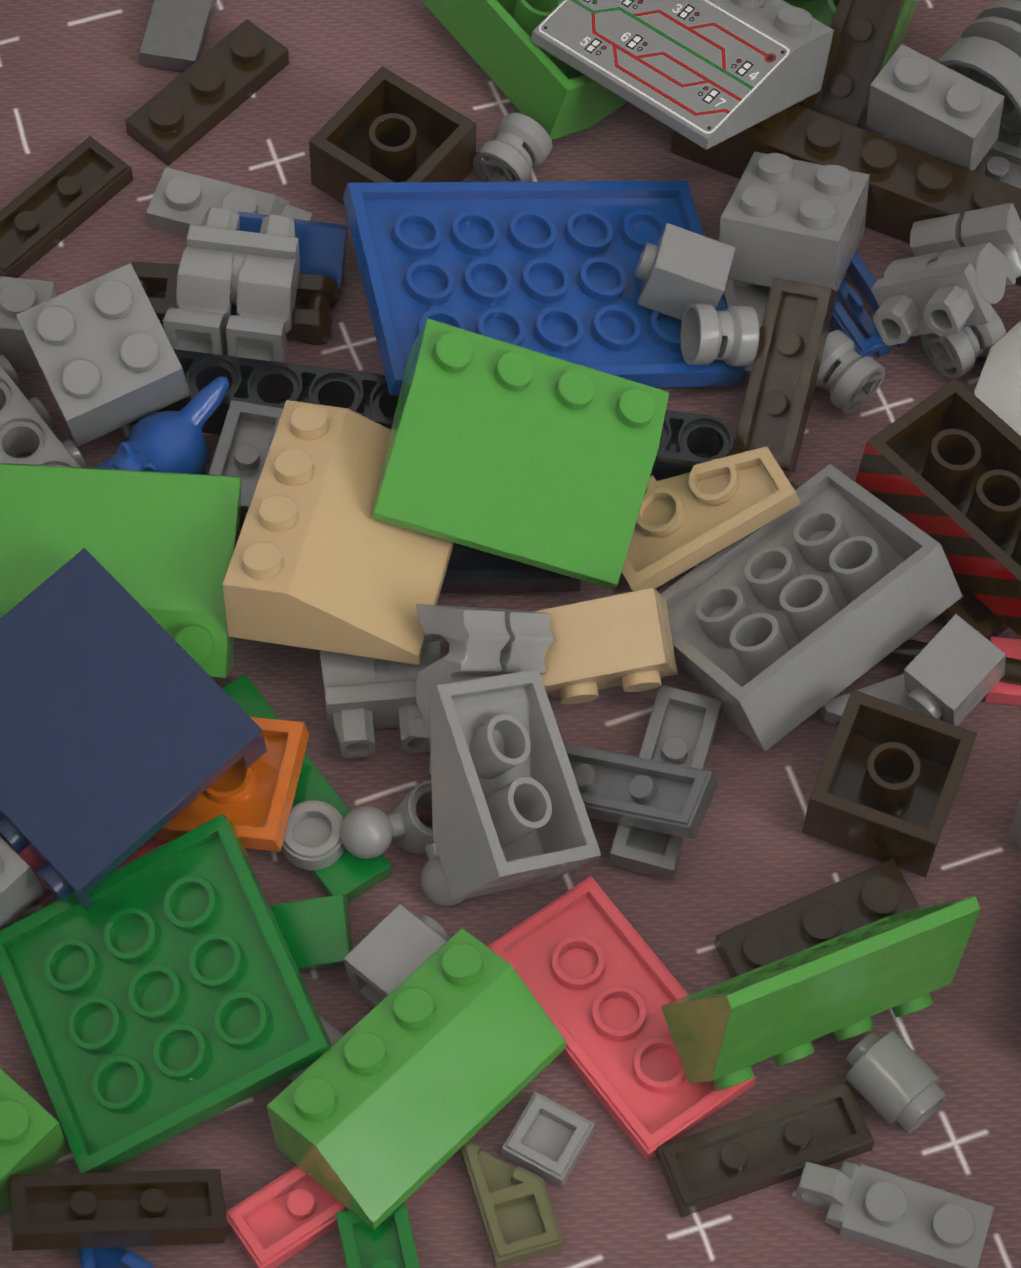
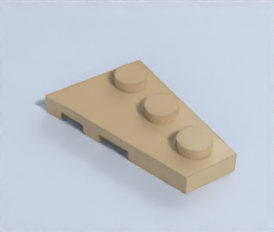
M765 446L699 463L693 466L690 473L656 481L654 475L650 476L622 569V573L632 591L653 587L656 589L801 504L797 493L769 448Z

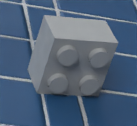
M754 152L720 218L719 242L736 247L728 278L771 288L773 277L828 287L837 292L864 235L870 174L850 171L839 165L825 166L795 160L779 153L765 154Z
M131 263L16 314L29 347L77 447L191 395L183 368Z

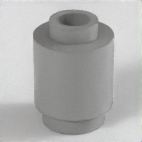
M876 1031L871 1032L846 1057V1060L853 1066L846 1075V1080L891 1126L899 1124L908 1134L914 1132L925 1123L948 1097L938 1086L940 1077L895 1031L888 1033L883 1038Z

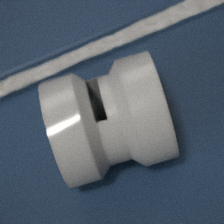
M509 113L496 127L494 141L484 143L474 155L472 163L475 172L483 182H529L532 175L531 168H537L542 165L550 155L553 148L552 140L547 131L534 119L521 113Z
M689 304L683 314L680 332L681 351L685 362L689 365L707 366L714 360H723L729 366H750L756 357L759 345V321L755 309L749 305H731L725 311L716 310L710 304Z
M995 310V314L988 323L963 327L958 334L942 337L935 333L921 335L922 346L928 359L942 375L949 379H958L974 368L976 358H987L990 348L1006 335L1003 322Z
M834 330L827 335L815 388H824L828 391L832 404L845 415H850L858 411L872 398L882 384L886 370L872 356L862 357L855 351V343L841 330Z

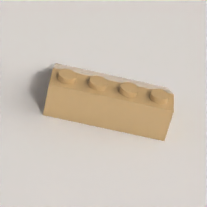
M286 400L222 584L228 637L416 665L420 664L428 635L425 634L419 623L416 604L437 605L454 543L371 518L391 429L348 408Z

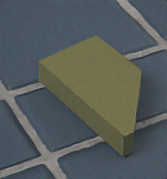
M470 1140L465 1143L459 1151L495 1268H503L562 1251L563 1239L543 1178L519 1165L514 1167L481 1150L480 1145Z

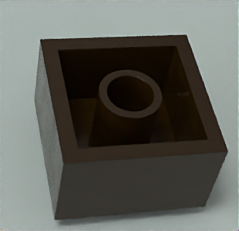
M382 66L309 141L311 184L344 204L343 196L348 183L462 182L474 169L472 162L476 154V123Z
M852 689L809 798L802 833L881 862L893 858L898 868L926 878L965 773L977 733Z

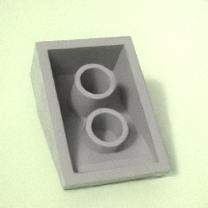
M539 669L439 684L429 689L433 840L453 901L555 880L601 856Z

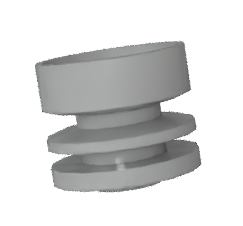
M994 0L974 19V22L962 32L961 38L953 43L936 62L1005 96L997 140L1021 148V1Z

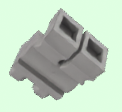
M1013 203L966 211L963 219L960 213L914 222L910 232V248L915 257L894 260L886 269L884 278L878 279L871 288L879 306V309L873 315V321L883 342L888 346L906 343L912 336L935 333L939 337L958 334L963 327L988 323L995 314L991 304H996L1002 299L1005 293V286L1015 284L1016 278L1021 277V220Z
M210 207L200 226L190 225L187 235V247L183 252L177 274V308L170 307L163 319L164 331L173 349L224 355L228 348V356L286 362L288 351L286 333L292 329V312L295 307L301 275L299 238L295 237V225L292 217L270 214L268 217L263 218L260 233L240 231L239 215L231 209ZM232 305H237V315H232Z
M416 604L418 620L425 634L441 635L449 642V653L418 672L416 701L421 716H413L412 736L430 739L429 689L436 685L539 669L540 675L546 673V666L544 664L545 652L555 641L550 627L551 613L504 608ZM430 751L429 774H431V751Z
M437 635L427 636L419 665L319 650L328 733H335L343 758L368 757L370 754L375 753L374 730L399 728L401 750L409 753L431 751L430 739L412 736L413 716H421L416 701L418 672L441 659L440 640H437Z

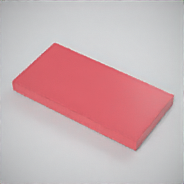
M589 876L487 945L488 948L515 969L565 1039L566 1048L561 1052L563 1057L647 1162L656 1156L657 1147L677 1141L754 1086L756 1076L738 1085L716 1091L713 1081L689 1083L661 1009L662 1005L688 996V993L592 876Z

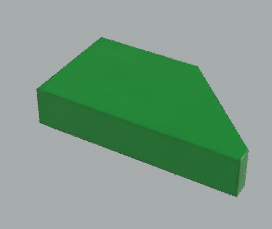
M340 894L269 905L299 972L345 965L343 958L353 950L347 897Z

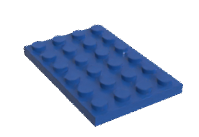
M688 181L391 182L347 184L343 201L389 395L400 394L409 352L427 318L654 388L737 386L746 372L745 367L729 366L723 360H714L707 366L687 364L681 351L680 332L682 320L638 305L644 280L634 277L646 242L657 246L667 223L704 236ZM722 295L716 310L725 311L727 308Z

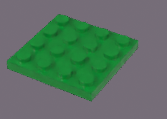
M224 813L111 872L89 892L94 904L88 910H85L70 895L64 902L58 900L0 931V974L80 1173L107 1172L312 1065L332 1047L233 823Z

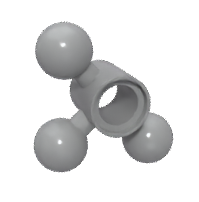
M431 780L417 785L396 805L390 815H386L382 810L373 806H360L351 810L344 817L340 827V837L342 844L349 853L362 859L375 858L388 849L393 838L407 852L427 854L428 861L422 869L420 881L422 890L428 899L442 906L456 905L464 900L453 901L433 840V829L423 825L416 814V805L425 806L432 811Z

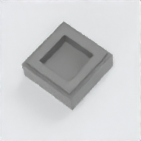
M534 1092L504 1143L501 1156L562 1189L592 1137L595 1123Z

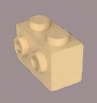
M654 587L533 611L551 613L550 627L555 641L545 652L544 664L546 666V673L541 674L546 693L553 698L560 697L562 704H579L593 701L599 698L598 690L623 685V691L641 692L655 689L662 685V677L678 674L666 600Z

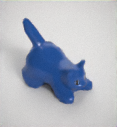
M218 377L179 411L153 412L143 417L130 429L129 436L121 442L117 453L95 468L205 474L204 469L208 461L209 448L202 428L207 419L221 404L228 390L229 382L227 377Z

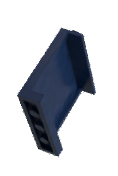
M83 548L0 619V837L18 855L25 848H28L43 864L36 871V874L61 902H64L72 895L85 910H88L94 904L89 894L94 887L236 762L240 761L246 768H249L267 752L262 729L120 583Z

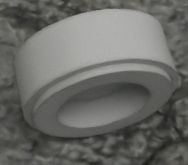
M315 800L301 802L293 806L282 845L285 857L293 865L305 870H321L334 864L345 850L340 837L343 817L339 811L328 803Z

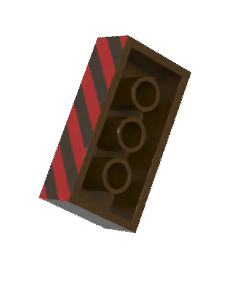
M954 378L866 442L855 482L939 542L954 577L1021 638V436L961 382Z

